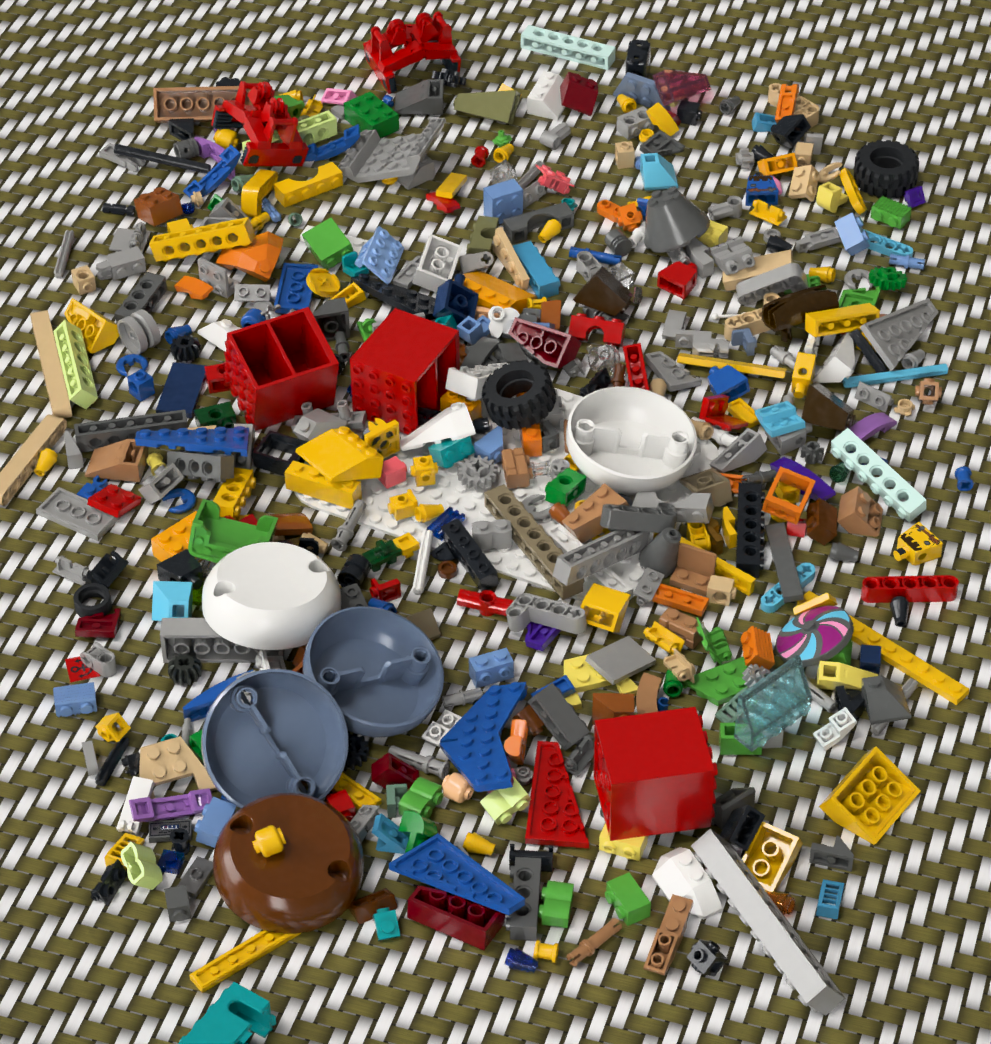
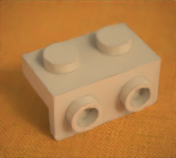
M813 165L794 167L788 195L791 199L806 197L810 202L814 201L820 174Z

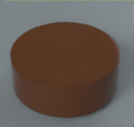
M452 561L441 562L438 565V575L443 579L454 578L457 575V565Z

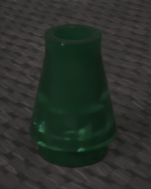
M842 461L831 467L829 476L836 483L844 482L850 470L846 468Z

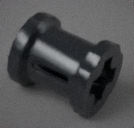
M183 828L174 829L170 833V841L173 843L171 850L175 856H185L190 852L189 833Z

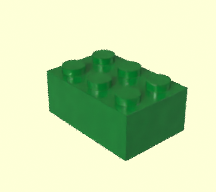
M371 91L344 103V119L352 126L359 124L360 132L376 129L381 139L399 131V114Z

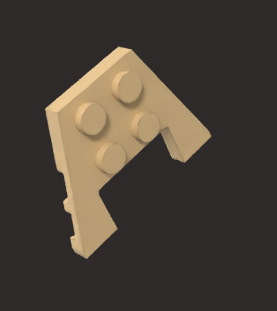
M181 736L140 748L139 777L153 780L155 783L154 787L194 776L198 790L210 788L211 792L218 790L212 783L205 767ZM153 791L150 799H156Z

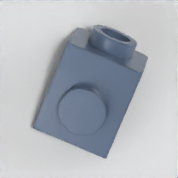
M745 328L732 331V346L743 345L747 356L754 355L757 340L756 337L752 336L750 329Z

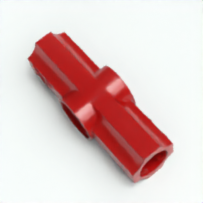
M460 589L457 597V605L477 609L483 616H492L494 614L506 616L507 608L514 601L496 597V594L491 590H484L479 593Z

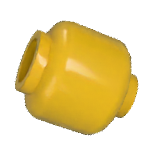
M217 129L213 141L226 150L230 145L236 148L239 139L237 138V132L234 130Z
M274 825L256 831V840L252 841L257 854L261 852L266 858L282 852L284 844H286L280 827L276 829Z

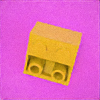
M593 583L580 607L585 611L587 624L620 633L631 595Z

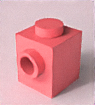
M397 456L383 461L381 478H378V480L387 489L406 481V464L403 461L401 462Z

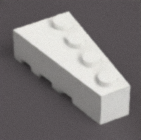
M506 363L488 364V366L475 365V368L462 366L460 370L451 367L448 369L445 389L467 397V400L477 401L482 398L483 385L485 381L487 382L488 376L492 375L497 368H502V365Z

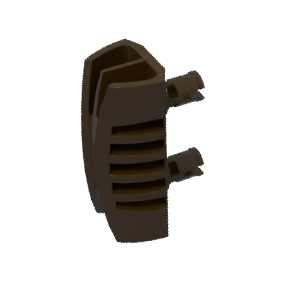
M819 285L785 295L763 305L762 321L774 332L781 330V341L788 342L787 339L792 340L791 327L804 323L805 313L840 308L837 294L835 291L826 290V285Z

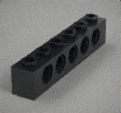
M739 483L736 568L754 578H759V571H763L764 559H760V557H764V545H760V543H764V532H761V530H764L765 518H761V516H764L765 512L761 511L763 507L761 503L765 501V492H762V484Z

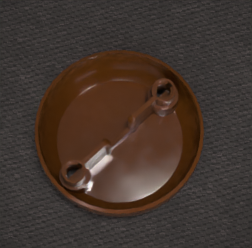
M300 793L267 795L239 809L222 828L213 856V873L216 887L221 898L233 913L252 926L283 934L313 931L339 918L355 900L360 890L364 872L363 848L360 838L350 821L327 802ZM270 825H274L276 829L280 827L286 841L283 851L267 858L261 852L257 854L252 841L256 840L255 832Z

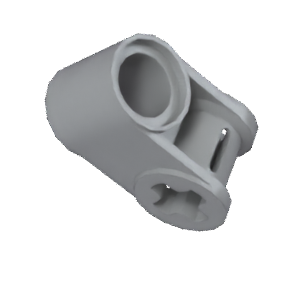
M488 251L466 254L458 258L462 274L486 270L494 261L493 255ZM484 258L488 262L485 264V261H481V259Z
M580 251L577 254L576 270L588 282L603 265L590 252Z
M95 642L92 648L80 654L84 665L93 669L101 676L112 677L117 673L114 653L103 647L100 643Z

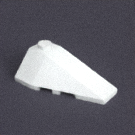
M852 331L846 332L838 340L830 352L831 354L824 361L823 369L820 368L816 373L813 382H841L844 378L848 379L854 372L852 368L855 364L854 344L850 336Z

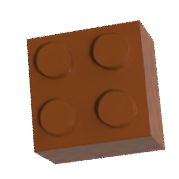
M163 187L155 188L153 192L141 194L139 198L134 199L138 218L154 227L183 214L179 195Z

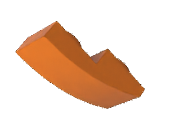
M184 276L174 285L177 292L189 293L191 299L203 300L214 290L206 282L190 276Z

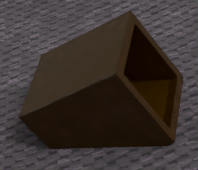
M602 266L577 293L573 301L616 316L619 312L623 314L632 303L630 299L633 294Z
M814 382L808 385L801 417L806 423L844 431L854 425L856 415H853V408L820 383Z

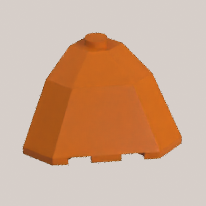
M269 231L256 235L248 246L240 245L232 249H222L216 264L228 270L236 268L267 282L277 263L284 238Z

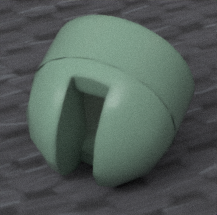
M296 212L291 213L288 217L289 224L295 227L301 225L303 220L302 216ZM293 215H294V218H295V220H296V223H294V221H293V219H292V216H293Z

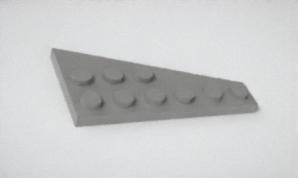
M927 298L867 322L860 329L889 370L892 371L928 324L938 314V310L930 299Z

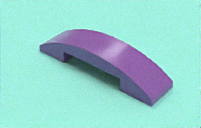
M194 137L199 147V155L203 159L210 156L217 163L222 160L219 155L225 150L224 148L210 140ZM235 168L227 177L230 180L235 177Z
M879 412L863 418L849 429L864 442L880 430L885 433L894 427L897 421L885 413Z
M210 788L190 791L184 795L150 799V797L129 800L133 821H162L202 813L205 804H210L212 795Z

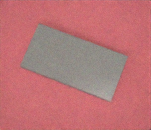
M60 487L36 509L37 515L96 541H99L121 518H116L87 505L88 499Z

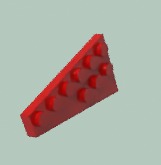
M537 741L525 844L589 849V841L586 838L585 828L581 821L575 795L564 766L559 743Z

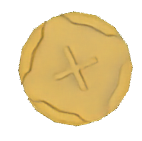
M323 268L312 269L306 278V283L310 290L321 297L329 298L335 296L341 286L335 274L331 275L328 273V270Z

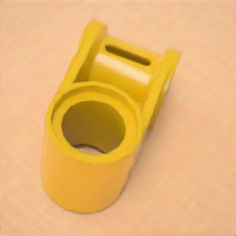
M687 522V540L706 551H711L710 536L707 533L705 523Z

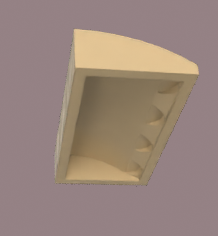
M792 249L754 257V266L744 268L734 274L726 275L723 271L725 290H736V285L744 280L793 263Z

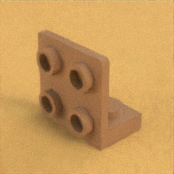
M680 543L677 567L670 578L669 585L706 597L710 577L715 575L717 554Z

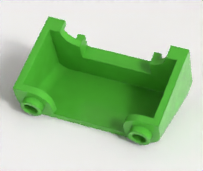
M203 499L192 522L188 551L194 557L218 563L227 554L244 546L272 542L278 518L269 515L261 516L256 526L220 517L219 505L213 501Z

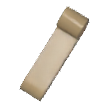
M779 83L770 84L768 90V102L775 107L778 105L781 84ZM797 94L794 115L803 114L812 128L818 124L820 108L818 105Z
M776 293L765 294L763 305L780 298V296ZM762 308L727 318L724 328L725 339L731 341L733 330L749 328L752 336L771 330L762 321Z

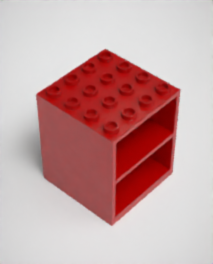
M309 307L227 333V341H225L226 352H224L226 359L224 362L225 373H223L225 382L230 385L232 396L237 398L239 410L244 412L246 423L253 424L255 431L293 419L295 416L303 415L301 405L305 402H311L313 410L334 405L339 362Z
M394 308L350 358L353 412L366 411V420L374 423L375 418L382 419L386 423L396 420L399 423V432L406 435L418 429L420 425H418L417 406L440 411V398L448 391L445 389L448 369L454 367L460 370L459 330Z
M696 707L595 720L593 778L610 841L711 827V820L715 817L713 804L716 803L714 790L717 789L715 776L718 775L716 762H712V748L707 746V732L702 729L703 719L701 715H698Z

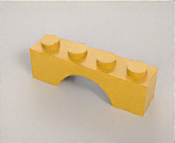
M333 162L319 166L318 174L310 180L295 181L288 178L275 183V198L284 207L291 206L343 186V174Z

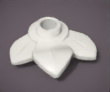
M500 306L492 307L488 312L490 320L489 331L492 336L498 339L502 333L509 335L508 332L515 317L518 318L520 316L518 311L511 307L504 309ZM494 313H498L500 317H494Z

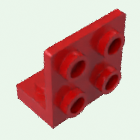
M722 394L703 397L699 419L705 420V422L710 423L712 426H721L720 429L725 431H731V429L740 430L741 427H747L749 422L725 414L728 409L729 396Z

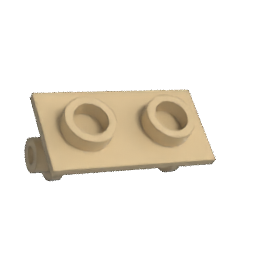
M674 648V655L664 658V666L672 671L679 681L689 679L692 683H695L694 675L696 670L694 665Z

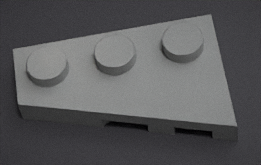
M658 351L645 354V362L658 378L665 381L669 392L701 386L702 379L692 377L689 370L678 367L676 361L663 352Z

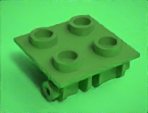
M696 617L699 624L696 627L697 631L704 638L701 641L706 652L710 651L709 653L714 663L718 662L722 665L723 661H729L732 652L723 629L715 627L713 631L708 632L701 620Z

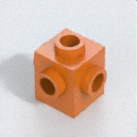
M635 203L618 207L619 217H617L619 227L622 226L623 231L632 232L640 226L643 218L641 211H637Z

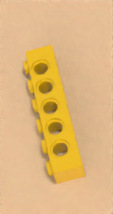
M249 217L155 235L152 237L149 245L156 262H167L173 258L182 259L189 255L198 256L209 251L213 253L219 249H232L240 245L248 246L252 243L255 233Z

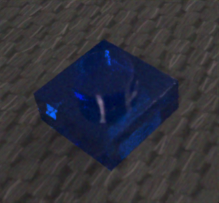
M164 849L157 864L161 872L178 875L185 859L184 853Z

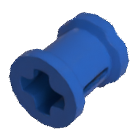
M962 466L955 470V477L958 480L957 488L960 491H969L973 488L974 482L971 479L972 472L969 467Z

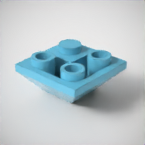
M658 153L641 154L640 172L645 190L678 188L674 167L670 162Z
M153 581L152 621H162V618H192L193 582Z

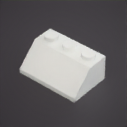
M543 71L527 97V114L554 120L559 119L565 109V106L561 105L560 85L564 79L559 74Z

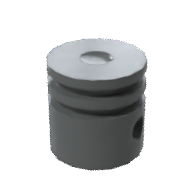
M193 137L173 144L176 157L191 159L195 158V156L198 157L200 154L198 144Z
M620 229L610 230L606 234L605 244L615 255L623 257L631 251L632 242Z

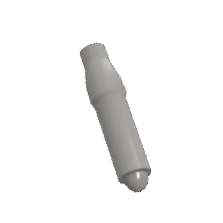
M185 718L182 726V739L189 747V736L193 734V730L191 729V719Z

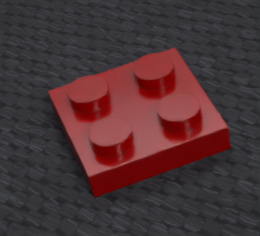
M110 484L89 497L87 505L119 518L141 504V497L117 485Z

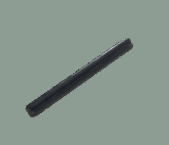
M115 144L114 146L115 154L205 174L211 171L210 164Z

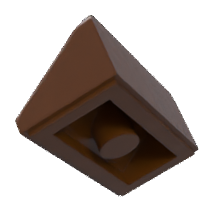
M384 888L353 901L349 910L355 920L362 924L372 920L373 914L377 913L376 910L389 907L391 911L396 910L398 906L394 894L387 888Z

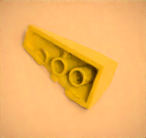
M71 299L64 314L68 322L81 329L86 350L93 354L115 344L119 337L117 324L79 301Z

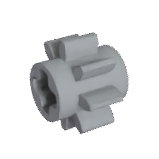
M741 148L739 150L740 153L735 155L736 165H741V169H748L750 164H754V153L749 152V148Z

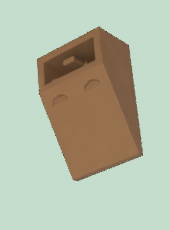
M126 439L94 449L85 477L94 478L98 475L102 479L140 482L147 464L148 447L136 446L135 439Z

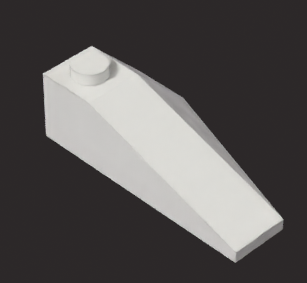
M453 403L451 407L444 409L400 441L401 450L405 451L424 447L427 442L439 444L446 438H451L454 441L476 434L465 403Z

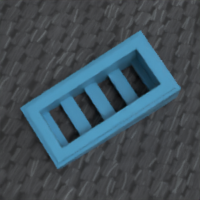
M755 112L751 122L755 132H771L772 125L777 124L775 116Z
M823 879L816 916L838 920L844 883Z

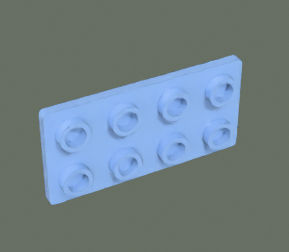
M378 226L373 237L362 246L355 265L359 268L365 265L388 285L392 280L404 247L387 230Z

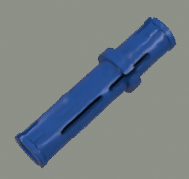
M570 247L569 257L577 258V254L580 251H588L598 262L620 267L621 255L590 250V248Z

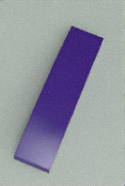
M782 457L770 464L771 470L773 469L778 472L781 466L815 480L814 488L809 497L811 499L817 500L821 498L825 501L836 495V492L816 474L787 457ZM801 490L800 494L804 495L805 491Z

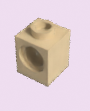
M632 141L615 143L617 168H633L635 150Z
M797 142L795 156L798 166L811 165L814 144Z
M88 265L71 270L73 284L80 295L96 291L95 276Z
M711 575L707 587L709 603L730 606L731 599H735L737 588L734 587L735 579Z

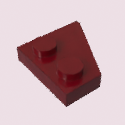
M121 608L114 609L115 613L105 616L101 612L92 616L78 618L75 637L115 638L121 618Z

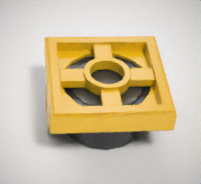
M375 418V423L368 422V427L364 430L361 439L386 458L400 451L399 423L396 420L386 423L382 419Z

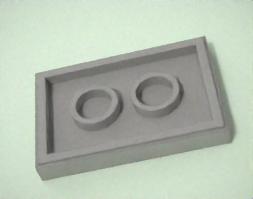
M627 636L587 655L585 661L608 682L615 685L655 665L656 659L630 636Z

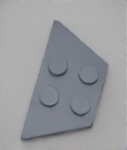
M630 72L626 73L613 93V96L616 97L624 94L633 98L637 104L651 108L659 102L665 109L671 110V107L666 106L663 101L665 96L660 91L657 81Z

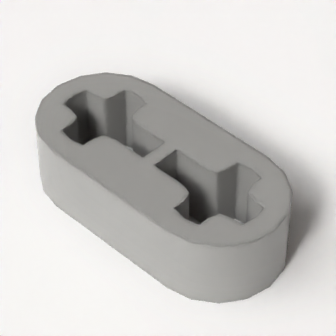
M92 740L82 742L88 776L96 775L99 770Z

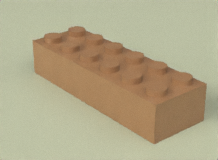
M239 86L153 88L154 121L156 123H168L170 119L194 118V122H212L215 105H222L224 100H235ZM246 90L245 105H253L247 96L251 90Z

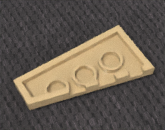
M496 228L495 236H493L494 253L511 275L515 284L520 289L528 290L529 276L503 228Z

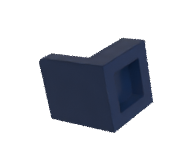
M861 644L859 669L878 674L879 676L881 646Z

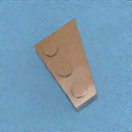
M604 483L562 522L573 536L581 543H584L603 533L602 530L605 527L600 525L604 504L630 505L623 497Z

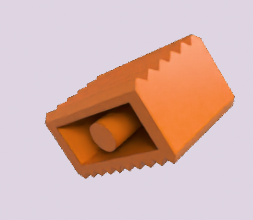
M751 626L741 636L745 665L749 666L752 664L754 666L757 664L759 668L763 666L770 670L775 665L770 633Z

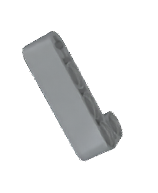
M789 263L738 283L736 285L738 303L747 305L764 299V295L767 293L777 294L787 289H791L794 293L809 287L807 276L800 265Z
M522 593L517 596L506 610L508 626L513 632L524 630L530 622L573 634H582L588 628L584 609L530 593Z

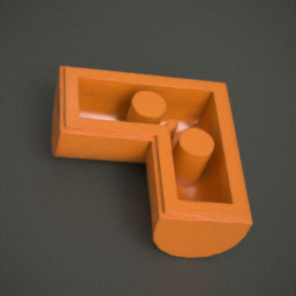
M513 719L510 737L505 740L504 749L513 763L523 765L529 724L526 720Z

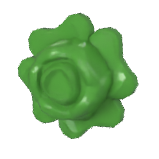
M499 130L498 136L492 142L502 147L509 144L513 139L510 135H506L504 130Z

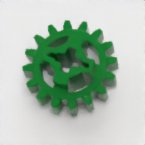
M875 267L869 272V283H872L873 286H879L881 290H901V288H905L907 283L906 274H902V271H896L894 267Z

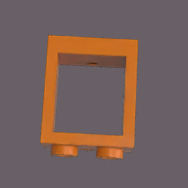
M780 466L761 511L797 525L816 481ZM779 481L805 491L799 506L773 496Z

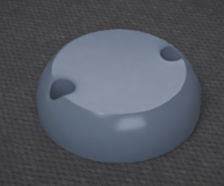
M351 607L329 615L312 633L303 658V674L321 684L332 695L343 713L347 731L362 736L390 737L414 729L433 711L443 690L444 671L442 661L428 636L408 619L381 608Z
M265 669L240 677L217 696L204 721L201 736V752L206 771L212 783L228 801L239 808L258 798L277 793H300L323 799L333 789L344 769L348 753V731L339 705L321 684L295 671ZM243 692H247V693L250 694V696H251V701H250V702H249V700L247 699V697L245 696V694H244ZM301 781H305L308 784V790L305 789Z

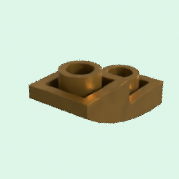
M711 517L710 522L705 523V527L710 536L711 550L713 553L720 555L723 553L724 539L719 534L720 526L718 521Z

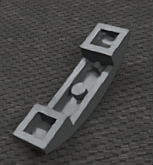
M490 336L480 338L465 357L461 367L475 368V365H483L491 354L497 351V344L504 343V341Z

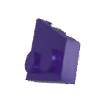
M530 622L527 626L528 633L525 637L526 646L543 652L561 630Z

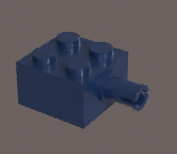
M456 274L454 281L449 279L438 287L433 317L440 318L453 315L457 325L468 316L473 319L475 318L479 294L464 286L466 277L463 274Z

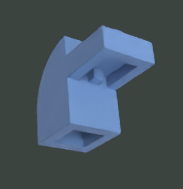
M484 315L477 320L468 316L457 325L459 337L474 345L480 338L490 334V320Z

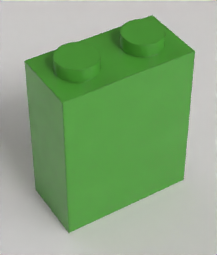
M332 218L325 220L302 234L305 245L323 269L328 270L342 262V256L353 252L350 241Z

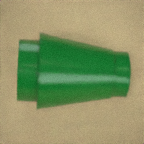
M667 670L663 691L669 697H677L683 691L682 682L677 679L672 671Z

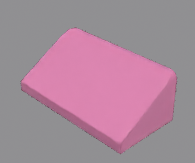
M326 88L321 102L344 105L345 102L357 96L352 90Z

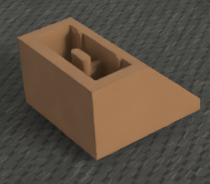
M858 486L841 495L837 522L851 534L877 537L880 535L883 508Z

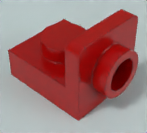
M374 578L371 579L369 591L372 598L389 602L401 597V583L396 578L379 585Z

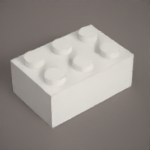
M430 234L412 283L437 293L439 286L452 279L463 246Z

